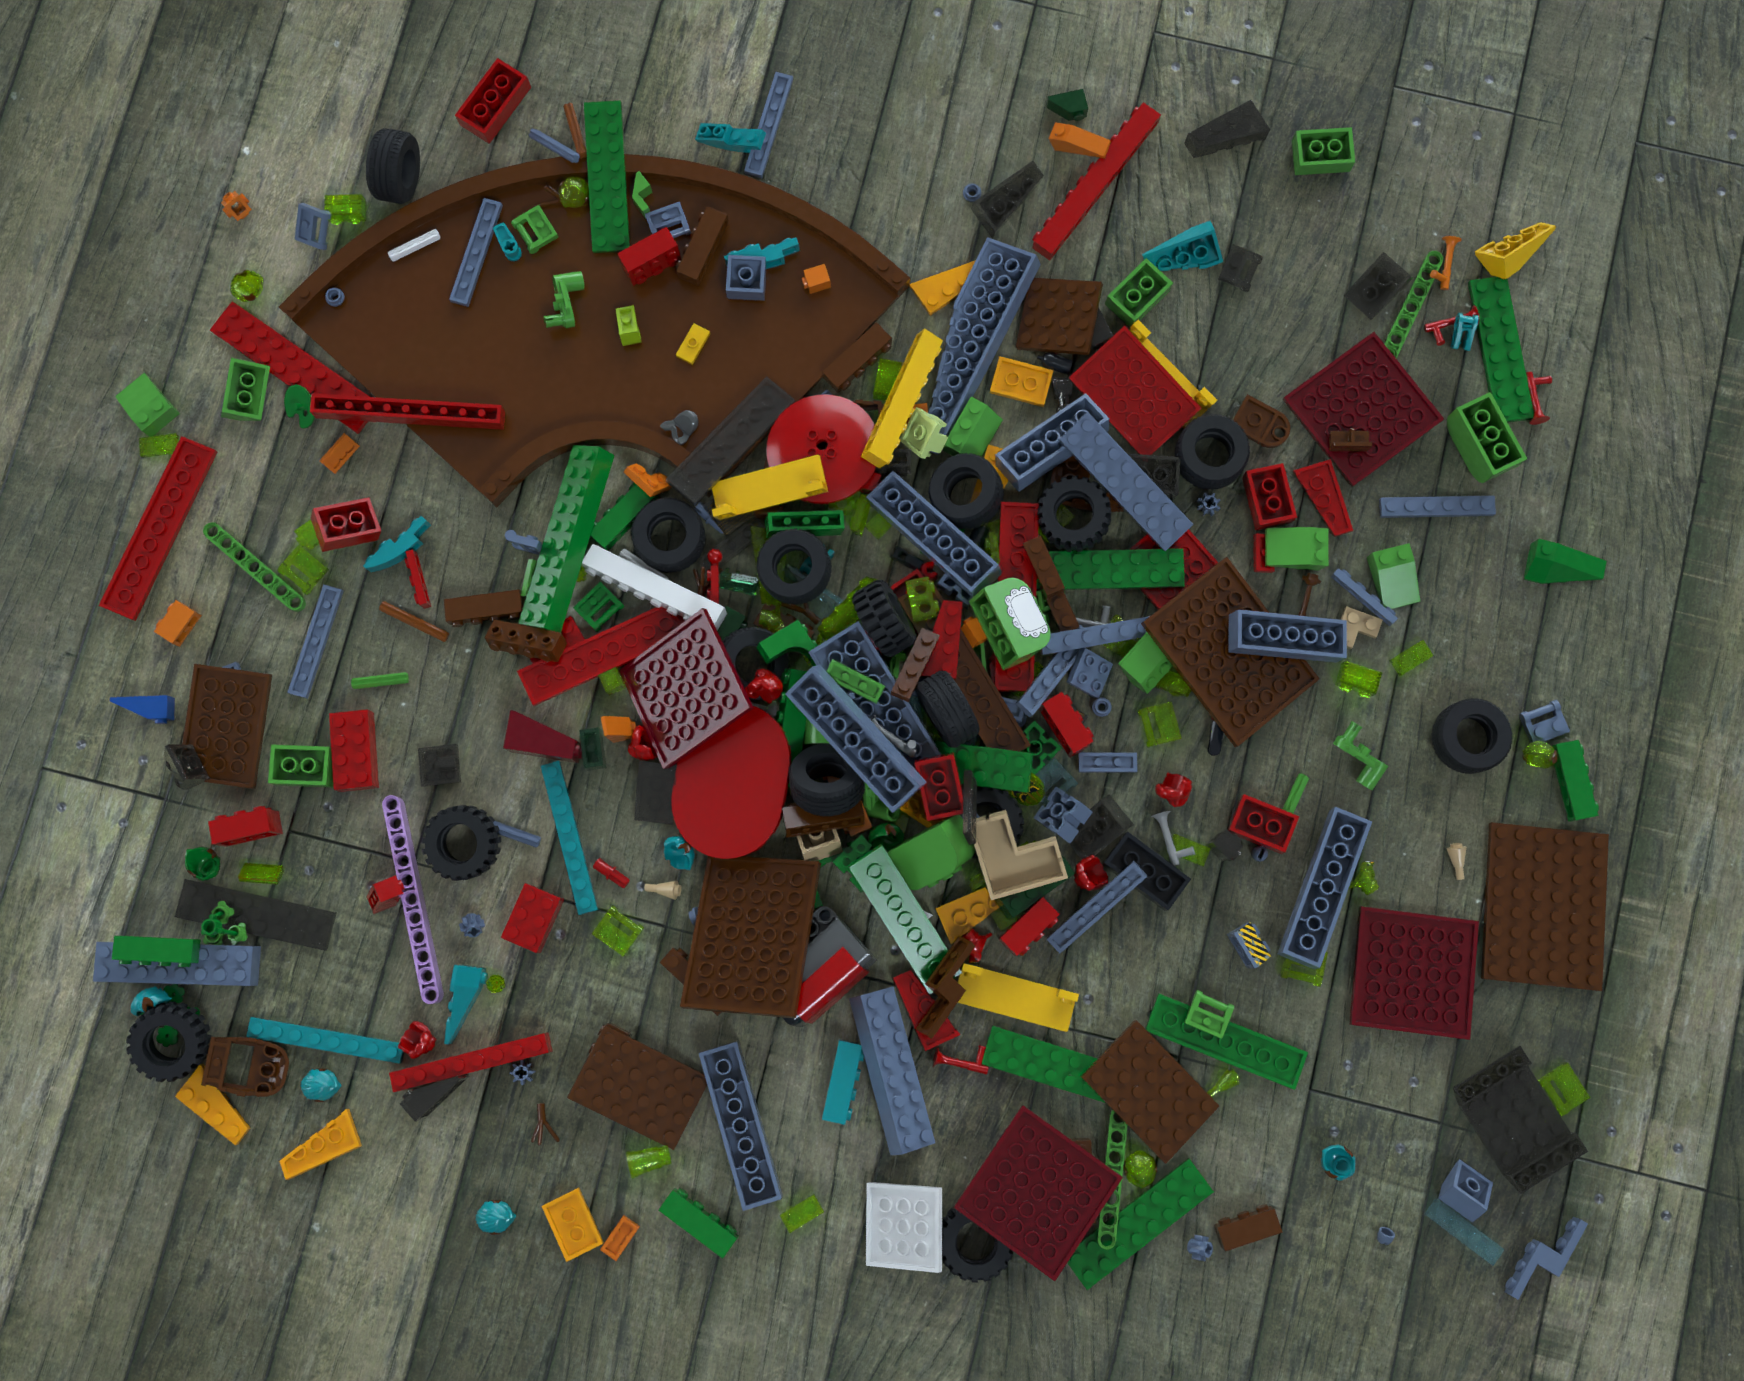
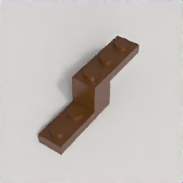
M1039 536L1023 543L1039 579L1038 585L1060 632L1080 628L1064 593L1065 587L1042 537Z
M960 936L957 938L925 983L938 998L916 1030L931 1039L938 1032L966 991L953 978L975 947L971 941Z

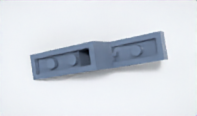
M1576 1217L1570 1219L1565 1226L1566 1231L1564 1235L1556 1242L1555 1251L1535 1239L1529 1242L1525 1247L1523 1258L1515 1266L1516 1271L1514 1275L1507 1280L1504 1292L1518 1300L1537 1265L1551 1274L1560 1277L1588 1223Z

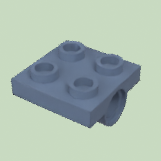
M1080 648L1067 683L1098 699L1113 664L1087 648Z

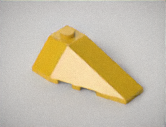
M1542 222L1520 230L1518 235L1503 237L1504 240L1496 244L1494 241L1487 243L1475 251V256L1492 276L1500 277L1501 279L1510 278L1553 233L1556 226Z

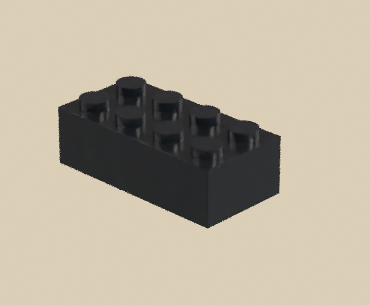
M1127 831L1106 857L1102 865L1118 875L1135 861L1147 874V877L1134 889L1162 910L1168 911L1191 878Z

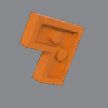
M637 463L627 466L624 470V473L650 497L670 490L673 485L664 474L659 472L649 475L645 468Z

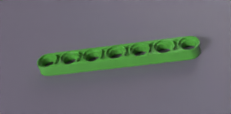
M1439 251L1429 252L1424 259L1384 342L1395 358H1397L1434 281V278L1424 280L1421 274L1423 272L1430 274L1432 270L1439 271L1442 265L1443 255ZM1435 256L1438 259V264L1430 263L1429 257ZM1421 288L1423 295H1415L1414 289ZM1411 303L1415 306L1416 310L1409 312L1406 309V305ZM1399 320H1406L1408 327H1400ZM1391 336H1398L1400 343L1394 344L1391 341Z
M213 522L205 525L203 528L205 537L285 606L294 612H300L305 608L306 601L298 592L221 526ZM212 527H217L218 529L215 536L209 535V530ZM225 539H230L232 542L229 548H223L222 544ZM244 551L245 557L242 560H237V552ZM258 562L259 569L251 572L250 565ZM267 574L273 576V580L269 584L264 583V577ZM281 586H285L287 592L284 595L279 596L277 592L278 588ZM299 598L301 601L300 605L293 608L291 605L292 600Z
M1112 1110L1109 1117L1105 1165L1122 1176L1127 1125L1124 1121L1121 1123L1116 1122L1113 1118L1115 1112ZM1114 1131H1119L1122 1134L1121 1142L1115 1143L1112 1141L1111 1135ZM1116 1151L1120 1154L1121 1158L1118 1163L1110 1161L1109 1155L1111 1152ZM1122 1180L1113 1192L1116 1195V1202L1111 1205L1106 1203L1099 1215L1097 1242L1101 1248L1106 1250L1113 1248L1116 1243ZM1106 1213H1111L1114 1216L1113 1224L1106 1225L1103 1222V1216ZM1109 1234L1112 1237V1243L1109 1246H1104L1101 1243L1102 1235Z

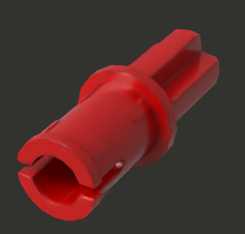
M601 858L593 865V869L603 874L606 880L610 879L621 888H625L628 885L630 879L617 871L615 866H610Z

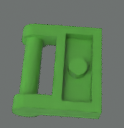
M539 205L513 219L511 222L528 246L527 250L530 254L536 253L541 247L558 238V234ZM525 222H528L537 236L538 240L533 242L523 226Z
M1196 990L1184 1023L1222 1039L1233 1013L1234 1005L1230 1003L1225 1004L1204 995L1202 991ZM1202 1002L1223 1011V1017L1198 1007L1199 1003Z

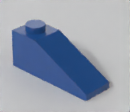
M171 696L110 697V702L153 720L155 724H167V721H174L175 698Z

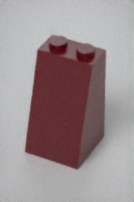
M510 710L503 746L505 750L511 753L579 763V760L583 758L584 748H582V744L577 740L523 714Z

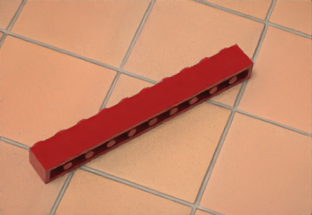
M1144 102L1140 107H1135L1129 121H1124L1120 127L1121 131L1119 134L1112 136L1105 158H1099L1096 163L1093 161L1087 169L1088 173L1085 176L1082 175L1076 183L1077 187L1074 190L1071 189L1066 195V201L1056 207L1055 215L1052 218L1049 217L1043 225V230L1041 232L1037 231L1034 235L1032 248L1049 261L1159 123L1161 114Z
M311 394L310 413L317 419L504 430L505 410L502 405Z

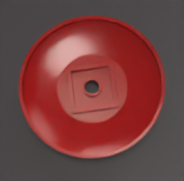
M826 394L803 398L786 408L776 419L770 430L766 447L769 467L820 455L828 492L799 500L814 504H829L842 501L861 490L876 470L875 465L861 457L875 425L865 410L846 398ZM820 442L828 444L824 450L818 449L817 445Z

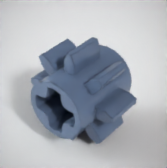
M1204 493V499L1199 498L1197 500L1200 503L1197 510L1203 512L1202 516L1210 514L1212 517L1214 510H1220L1217 504L1221 500L1214 497L1215 493L1212 495ZM1207 502L1211 503L1210 508L1207 507Z
M470 913L462 917L463 923H460L459 927L465 937H477L480 933H483L482 928L485 927V923L481 919L480 914Z
M525 1060L520 1061V1066L514 1063L513 1067L515 1069L510 1072L515 1077L513 1082L520 1080L521 1085H525V1079L530 1082L533 1081L530 1077L536 1072L531 1069L533 1063L525 1064ZM523 1069L527 1072V1074H519V1070Z
M1195 1235L1194 1239L1189 1240L1187 1250L1192 1254V1259L1206 1261V1257L1209 1258L1212 1255L1213 1246L1211 1242H1208V1237Z

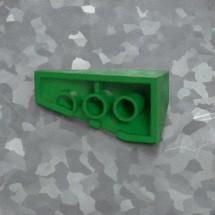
M1537 539L1530 545L1523 580L1539 584L1602 580L1607 561L1559 543Z

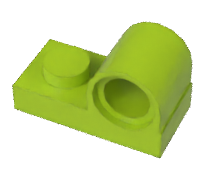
M634 305L617 308L616 315L622 345L627 346L641 343Z

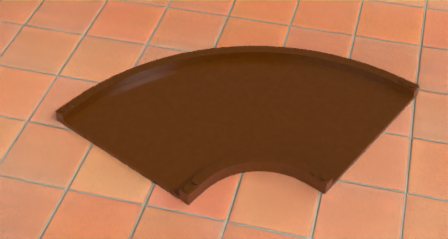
M625 154L630 246L652 235L647 219L636 208L632 199L635 177L638 171L641 172L652 189V193L643 199L648 205L650 212L680 202L691 233L694 227L697 228L699 216L702 211H705L707 206L727 214L729 220L699 287L679 279L675 270L676 266H669L659 275H653L647 278L644 283L633 286L621 265L617 254L619 252H592L589 199L586 204L582 205L584 199L587 196L589 197L587 157L579 158L578 163H572L563 157H555L516 164L476 175L434 191L404 206L352 239L327 259L279 306L286 316L375 397L502 405L505 410L504 430L406 424L497 508L529 474L549 460L570 452L573 445L622 446L649 453L674 467L709 498L713 494L711 483L727 479L769 435L779 415L790 405L803 399L823 378L822 371L868 331L909 288L910 277L884 254L843 223L810 203L777 187L742 174L687 160ZM562 181H565L566 188L563 187L562 191H560L559 186ZM547 182H549L562 196L577 201L576 208H572L558 203L541 207L558 234V238L541 247L536 253L530 254L527 250L528 246L511 222L513 219L534 208L536 204L558 199L544 190V186H547ZM487 198L502 203L503 207L496 225L503 222L506 224L522 251V256L517 261L508 260L494 232L469 307L450 302L449 298L483 199ZM525 222L523 226L533 242H535L538 238L528 222ZM682 223L668 227V230L672 231L683 227ZM433 229L439 232L441 237L439 240L396 261L390 259L388 251ZM684 234L674 238L678 245L681 259L684 256L683 250L685 245L689 244L692 239L691 234L687 236ZM786 238H797L800 251L785 256V264L766 269L765 301L727 298V266L724 256L731 251L742 250L750 244L756 245L759 243L761 250H763L770 244L782 243ZM825 264L831 288L810 294L808 288L804 289L801 278L804 277L803 270ZM581 271L584 279V290L568 292L574 314L575 327L564 328L560 325L546 328L544 316L560 314V310L554 311L553 302H556L552 276ZM330 288H338L344 293L345 298L341 305L334 307L326 302L325 295ZM634 305L642 342L623 346L619 335L616 309ZM693 323L710 331L711 334L694 364L691 365L676 357V353ZM690 410L698 417V427L690 435L687 442L680 445L674 441L671 430L665 431L660 425L665 421L674 420L681 412ZM676 426L678 438L682 437V430Z

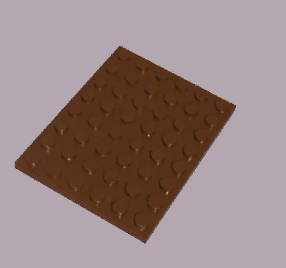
M1225 557L1144 620L1141 625L1233 746L1238 747L1320 678L1308 662L1303 659L1228 652L1229 614L1236 610L1268 613L1269 611L1228 557Z
M1489 823L1481 979L1602 991L1609 834Z
M708 856L680 1007L682 1009L796 1018L821 868L819 861L744 856L734 859H721Z

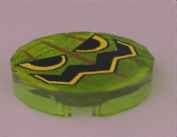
M1031 773L1028 793L1008 790L1012 798L1026 806H1034L1040 803L1045 795L1043 782L1033 773Z

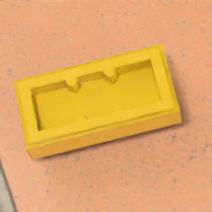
M693 323L677 351L676 357L693 365L710 336V331Z

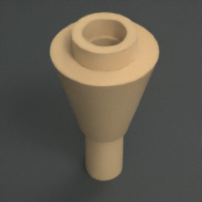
M1462 843L1450 844L1449 848H1446L1455 867L1456 880L1464 879L1463 866L1467 847L1462 846Z
M678 881L659 883L657 885L645 884L644 890L656 892L676 900L677 896L681 894V885H679Z

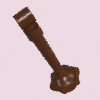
M1307 573V576L1302 577L1308 586L1298 616H1306L1312 586L1321 583V580L1318 579L1319 576L1316 574Z

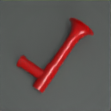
M1473 305L1471 311L1463 314L1464 316L1478 315L1479 324V313L1475 305ZM1456 317L1424 324L1426 333L1433 331L1437 346L1445 344L1440 329L1454 325Z
M1526 372L1534 411L1533 420L1530 421V424L1537 425L1548 421L1550 417L1545 416L1541 410L1536 385L1551 384L1552 377L1534 378L1533 372Z
M978 1046L976 1062L948 1057L942 1054L937 1047L932 1067L934 1068L937 1064H948L987 1075L989 1066L982 1064L986 1047Z

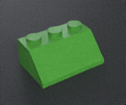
M231 358L221 417L238 421H261L270 366Z
M970 397L951 430L943 451L952 456L972 453L982 457L1003 419L988 405Z
M1147 632L1118 663L1131 684L1146 694L1157 685L1173 666Z

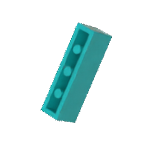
M839 1040L822 1120L843 1125L846 1124V1120L850 1121L853 1109H850L849 1105L851 1100L855 1101L857 1089L853 1088L854 1082L859 1081L861 1069L857 1068L859 1061L864 1059L861 1044Z

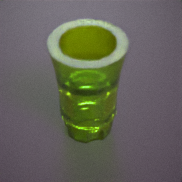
M668 1145L626 1151L632 1179L647 1172L663 1168L665 1165L672 1164Z

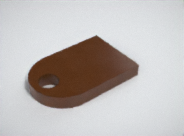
M1248 394L1233 419L1234 422H1237L1242 427L1248 439L1266 448H1276L1282 445L1290 434V423L1283 413ZM1276 429L1282 430L1284 437L1278 438L1274 431Z

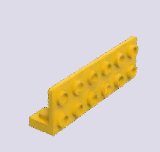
M1139 320L1131 326L1129 331L1202 408L1182 426L1184 429L1194 419L1201 417L1217 399L1205 387L1199 391L1148 339L1151 332Z
M820 455L712 482L711 487L716 506L715 509H712L714 518L722 520L828 492Z
M966 963L962 964V973L959 976L958 983L966 991L958 1003L1064 1032L1068 1031L1075 1001H1078L1079 994Z

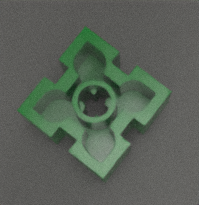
M1035 720L1023 731L1031 746L1035 745L1038 747L1036 750L1038 753H1033L1032 777L1046 765L1043 762L1045 758L1050 761L1062 749L1052 737L1047 740L1043 736L1045 730ZM1028 747L1022 752H1030L1031 748Z
M862 835L850 845L852 851L849 854L844 851L833 861V864L843 875L848 872L852 876L849 881L859 892L863 889L848 865L869 852L872 848V845Z

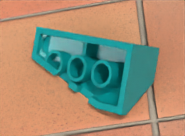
M1211 221L1191 227L1142 254L1144 260L1147 258L1160 271H1170L1177 268L1188 270V268L1194 267L1205 269L1224 262Z
M454 965L450 984V991L454 993L451 1001L448 1003L451 1016L448 1017L446 1022L444 1044H453L483 988V984L487 982L488 973H486V968Z

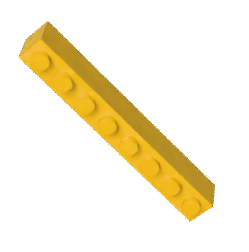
M925 328L916 334L862 452L861 457L878 468L886 464L888 465L892 461L894 456L892 453L901 441L899 437L907 428V419L912 416L914 412L913 406L921 397V388L926 385L928 381L927 375L934 368V359L942 350L940 346L943 340Z

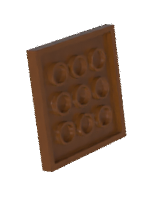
M1034 278L1026 293L1016 342L1017 350L1089 355L1103 287L1102 282Z

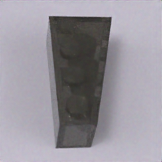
M1249 100L1188 133L1184 144L1192 157L1198 158L1216 153L1219 150L1232 149L1234 146L1251 144V142L1257 140H1266L1270 128L1253 101Z
M1031 161L973 202L971 210L992 239L1041 183L1044 175L1034 161Z

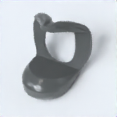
M685 410L678 414L674 420L663 422L660 427L665 431L671 430L674 441L682 445L687 442L690 435L697 429L699 421L694 412ZM676 426L682 430V437L678 438Z

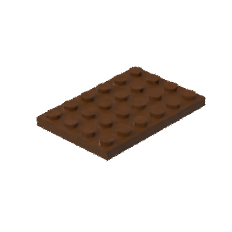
M194 664L177 778L256 789L273 674Z
M1134 1020L1081 1076L1098 1096L1165 1164L1219 1107L1212 1097L1137 1020Z
M604 1025L567 1098L674 1150L707 1087L704 1073Z

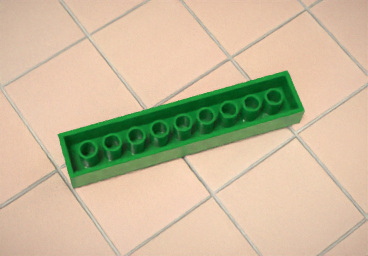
M573 445L520 615L518 623L520 625L561 633L615 456L601 447Z

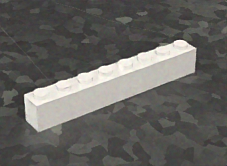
M592 544L582 561L585 572L589 575L600 576L604 582L608 584L614 583L624 592L631 591L635 597L641 600L645 598L657 608L664 607L668 613L674 616L678 614L685 621L704 608L707 609L718 631L727 615L725 607L597 545Z

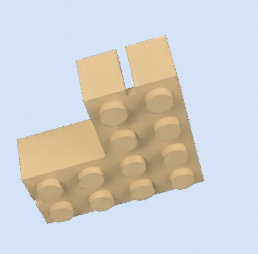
M1006 810L989 814V819L982 816L968 821L991 900L1068 878L1056 836L1017 847Z

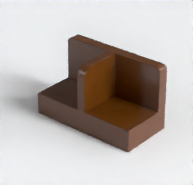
M1350 428L1349 431H1330L1329 451H1368L1372 447V442H1369V431H1354V428Z

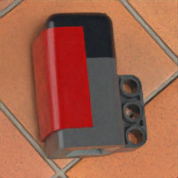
M826 906L820 907L813 913L811 925L814 924L816 930L809 936L796 1018L782 1017L791 1026L803 1027L808 1023L813 1024L869 973L868 968L877 961L876 957L851 928L841 920L835 911ZM829 911V920L823 921L822 914Z

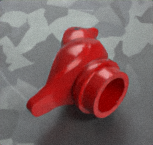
M972 928L962 936V938L971 941L975 945L969 955V963H978L981 960L985 942L993 935L991 932L979 935L978 931Z

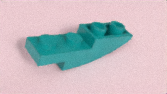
M700 123L695 140L724 150L750 153L751 150H761L766 132L763 129L733 128L730 124Z
M796 237L793 239L786 238L782 243L770 244L763 250H761L759 243L756 245L750 244L742 250L729 252L724 256L727 266L728 255L766 257V269L785 264V256L800 251L799 243Z
M422 516L414 519L410 524V528L406 532H402L395 543L390 538L387 541H383L378 547L379 550L366 559L363 567L370 572H375L401 562L407 558L405 551L412 549L416 551L424 544L418 538L431 524Z

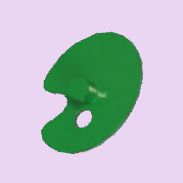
M291 385L287 389L284 398L287 416L292 418L295 414H298L300 427L303 429L310 427L315 419L310 413L311 394L301 385Z

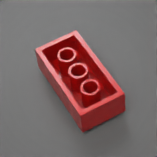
M497 58L455 114L460 126L490 144L531 89L528 77Z
M366 709L329 713L334 790L347 792L379 788L374 712Z

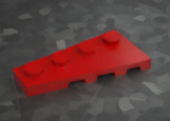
M1331 459L1293 470V473L1332 535L1336 537L1353 532Z
M943 600L932 631L940 635L921 677H929L938 671H946L956 680L963 602Z
M911 970L892 978L924 1051L960 1035L948 1018H946L932 1039L917 1031V1026L935 1001L930 997Z

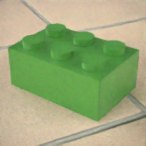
M1352 127L1296 131L1292 139L1295 175L1350 172L1355 164Z
M1146 258L1107 296L1105 305L1131 328L1137 320L1140 321L1170 292L1173 282Z
M271 745L268 783L277 786L333 788L331 747Z

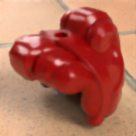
M759 669L756 671L755 679L746 686L745 690L749 698L756 699L760 696L768 704H771L772 700H776L781 695L783 684L774 673L766 669Z
M636 726L632 732L631 743L628 745L629 754L639 760H654L658 756L644 726Z
M1168 772L1163 780V784L1159 783L1155 786L1156 795L1167 799L1173 807L1183 806L1192 791V781L1180 774Z
M1091 855L1076 864L1074 881L1081 889L1094 891L1108 884L1107 872L1103 869L1099 858Z
M413 1021L409 1025V1029L401 1037L398 1048L407 1053L410 1058L415 1059L422 1054L432 1051L435 1047L436 1038L431 1035L427 1025L419 1021Z

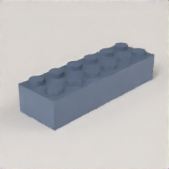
M1084 394L995 454L996 467L1020 492L1072 456L1058 439L1085 413L1088 412L1106 432L1109 431V418L1087 394Z
M1236 610L1229 614L1228 652L1336 663L1347 658V620Z

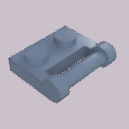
M680 202L645 214L652 234L665 227L668 228L682 223L683 227L670 231L673 238L684 234L686 236L691 234Z
M300 203L298 205L295 240L321 250H326L328 244L326 242L328 220L331 219V212ZM319 217L321 218L319 239L316 240L317 220Z
M514 530L506 531L505 538L512 542V546L515 549L540 555L542 542L538 541L537 537L531 535L523 537L517 535Z
M1553 700L1548 705L1530 712L1524 711L1519 714L1532 746L1570 732L1561 712L1560 703L1557 700ZM1549 712L1553 713L1554 717L1532 725L1531 719Z

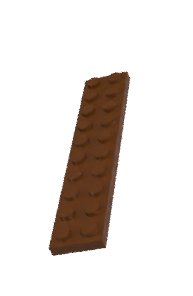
M929 580L898 598L918 635L922 628L933 631L943 602V598L932 580ZM960 628L957 675L954 681L961 689L976 716L980 727L979 737L985 747L1023 751L1031 746Z

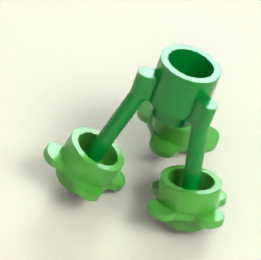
M219 901L218 906L209 915V919L204 920L201 925V934L205 935L203 942L206 945H222V938L225 934H227L233 945L247 940L245 923H239L238 926L233 925L229 930L222 928V924L228 923L229 917L234 915V909L229 908L225 901Z

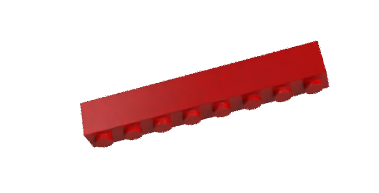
M549 1032L390 1072L389 1076L392 1090L397 1092L553 1052Z

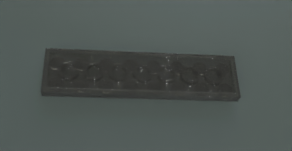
M766 376L666 478V483L695 506L773 426L779 415L795 403V399Z
M189 879L184 880L175 913L176 918L203 923L204 920L209 919V915L218 906V902L225 901L229 908L234 909V915L229 917L228 923L222 924V928L229 929L233 925L238 926L239 923H245V930L248 934L324 951L328 949L337 912Z

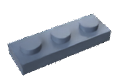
M1078 753V773L1137 772V753Z

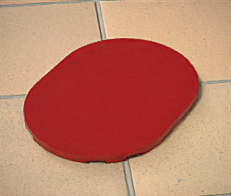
M753 706L754 708L677 762L671 798L674 821L683 838L697 851L710 857L734 859L757 851L776 832L782 819V808L785 806L789 783V768L792 763L791 748L785 732L778 721L766 711L756 706Z

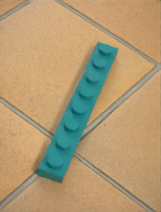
M561 761L541 765L578 915L597 911L598 906Z
M250 1017L246 1036L399 1064L402 1063L404 1051L398 1048L400 1042L257 1017Z

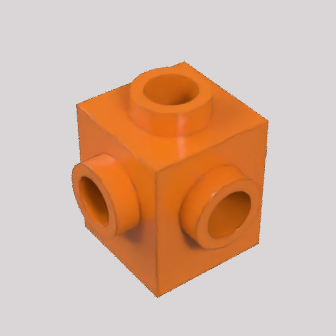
M236 191L233 193L228 192L222 198L221 204L224 206L222 210L229 218L233 216L239 221L244 219L252 210L247 205L249 200L242 193L239 195Z

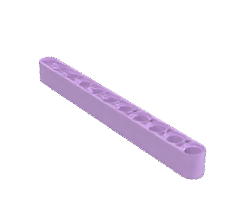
M389 795L384 798L382 807L397 879L402 881L405 888L401 900L421 998L427 1004H436L443 999L444 992L405 803L401 798ZM393 800H396L397 806L395 809L392 810L390 808V803ZM399 818L401 825L399 828H395L394 821ZM403 837L405 844L399 847L398 840ZM407 856L409 862L406 866H403L401 863L402 858ZM408 875H411L413 878L410 885H407L405 882ZM412 894H415L417 897L414 904H411L409 901ZM416 913H419L421 918L418 923L413 921V916ZM420 932L424 934V940L421 943L417 940V935ZM424 951L428 953V960L425 962L421 959V954ZM428 970L432 972V979L430 981L425 979V973ZM431 990H434L436 992V998L434 1000H431L429 998V992Z

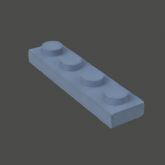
M1338 568L1331 576L1333 580L1377 617L1383 619V622L1388 626H1391L1398 619L1395 616L1396 613L1391 608H1385L1380 604L1381 600L1377 596L1367 593L1364 585L1360 582L1355 583L1346 570Z

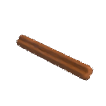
M569 102L564 104L563 107L576 152L580 155V159L586 158L587 151L573 104Z
M385 601L379 607L380 611L443 642L449 637L448 632Z

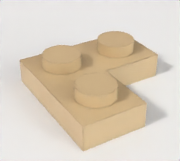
M1346 606L1341 620H1347V648H1353L1358 633L1376 638L1383 619Z

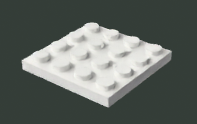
M867 1183L866 1266L935 1273L942 1272V1187Z

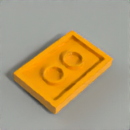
M999 356L990 393L1044 407L1054 370Z
M579 1187L542 1205V1209L566 1262L604 1243Z

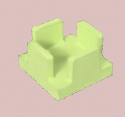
M916 407L900 440L920 458L926 459V457L931 456L929 451L941 453L948 437L939 432L947 424L939 417L926 413L921 408Z

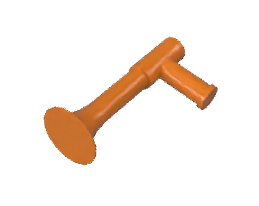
M1445 236L1442 238L1446 243V256L1442 274L1437 270H1432L1430 273L1431 278L1441 282V290L1449 289L1454 248L1458 242L1462 241L1461 238L1456 236Z

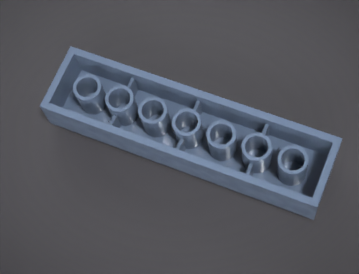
M1088 412L1058 439L1163 551H1166L1194 525Z
M894 471L866 497L870 505L972 598L984 587L991 585L1002 574L998 563Z
M820 664L811 667L787 691L786 696L892 813L904 805L927 783Z
M1337 807L1329 810L1279 947L1278 955L1312 969L1321 967L1372 821Z
M96 942L93 982L258 986L261 946L200 945L199 962L191 963V967H178V963L171 962V966H158L159 962H152L151 965H139V961H132V964H119V960H112L113 942Z
M894 986L849 998L890 1156L902 1155L934 1144L935 1139Z
M739 1041L700 1052L699 1057L742 1210L745 1211L782 1199V1190Z

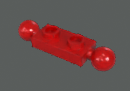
M712 549L707 554V559L711 563V570H707V581H711V589H707V599L719 604V563L722 560V553L718 549Z

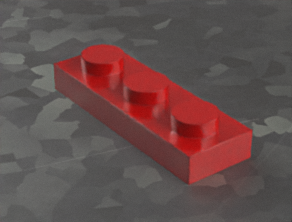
M413 549L405 551L407 556L405 564L411 571L409 576L412 587L415 586L416 593H414L416 604H419L424 609L432 607L418 553Z

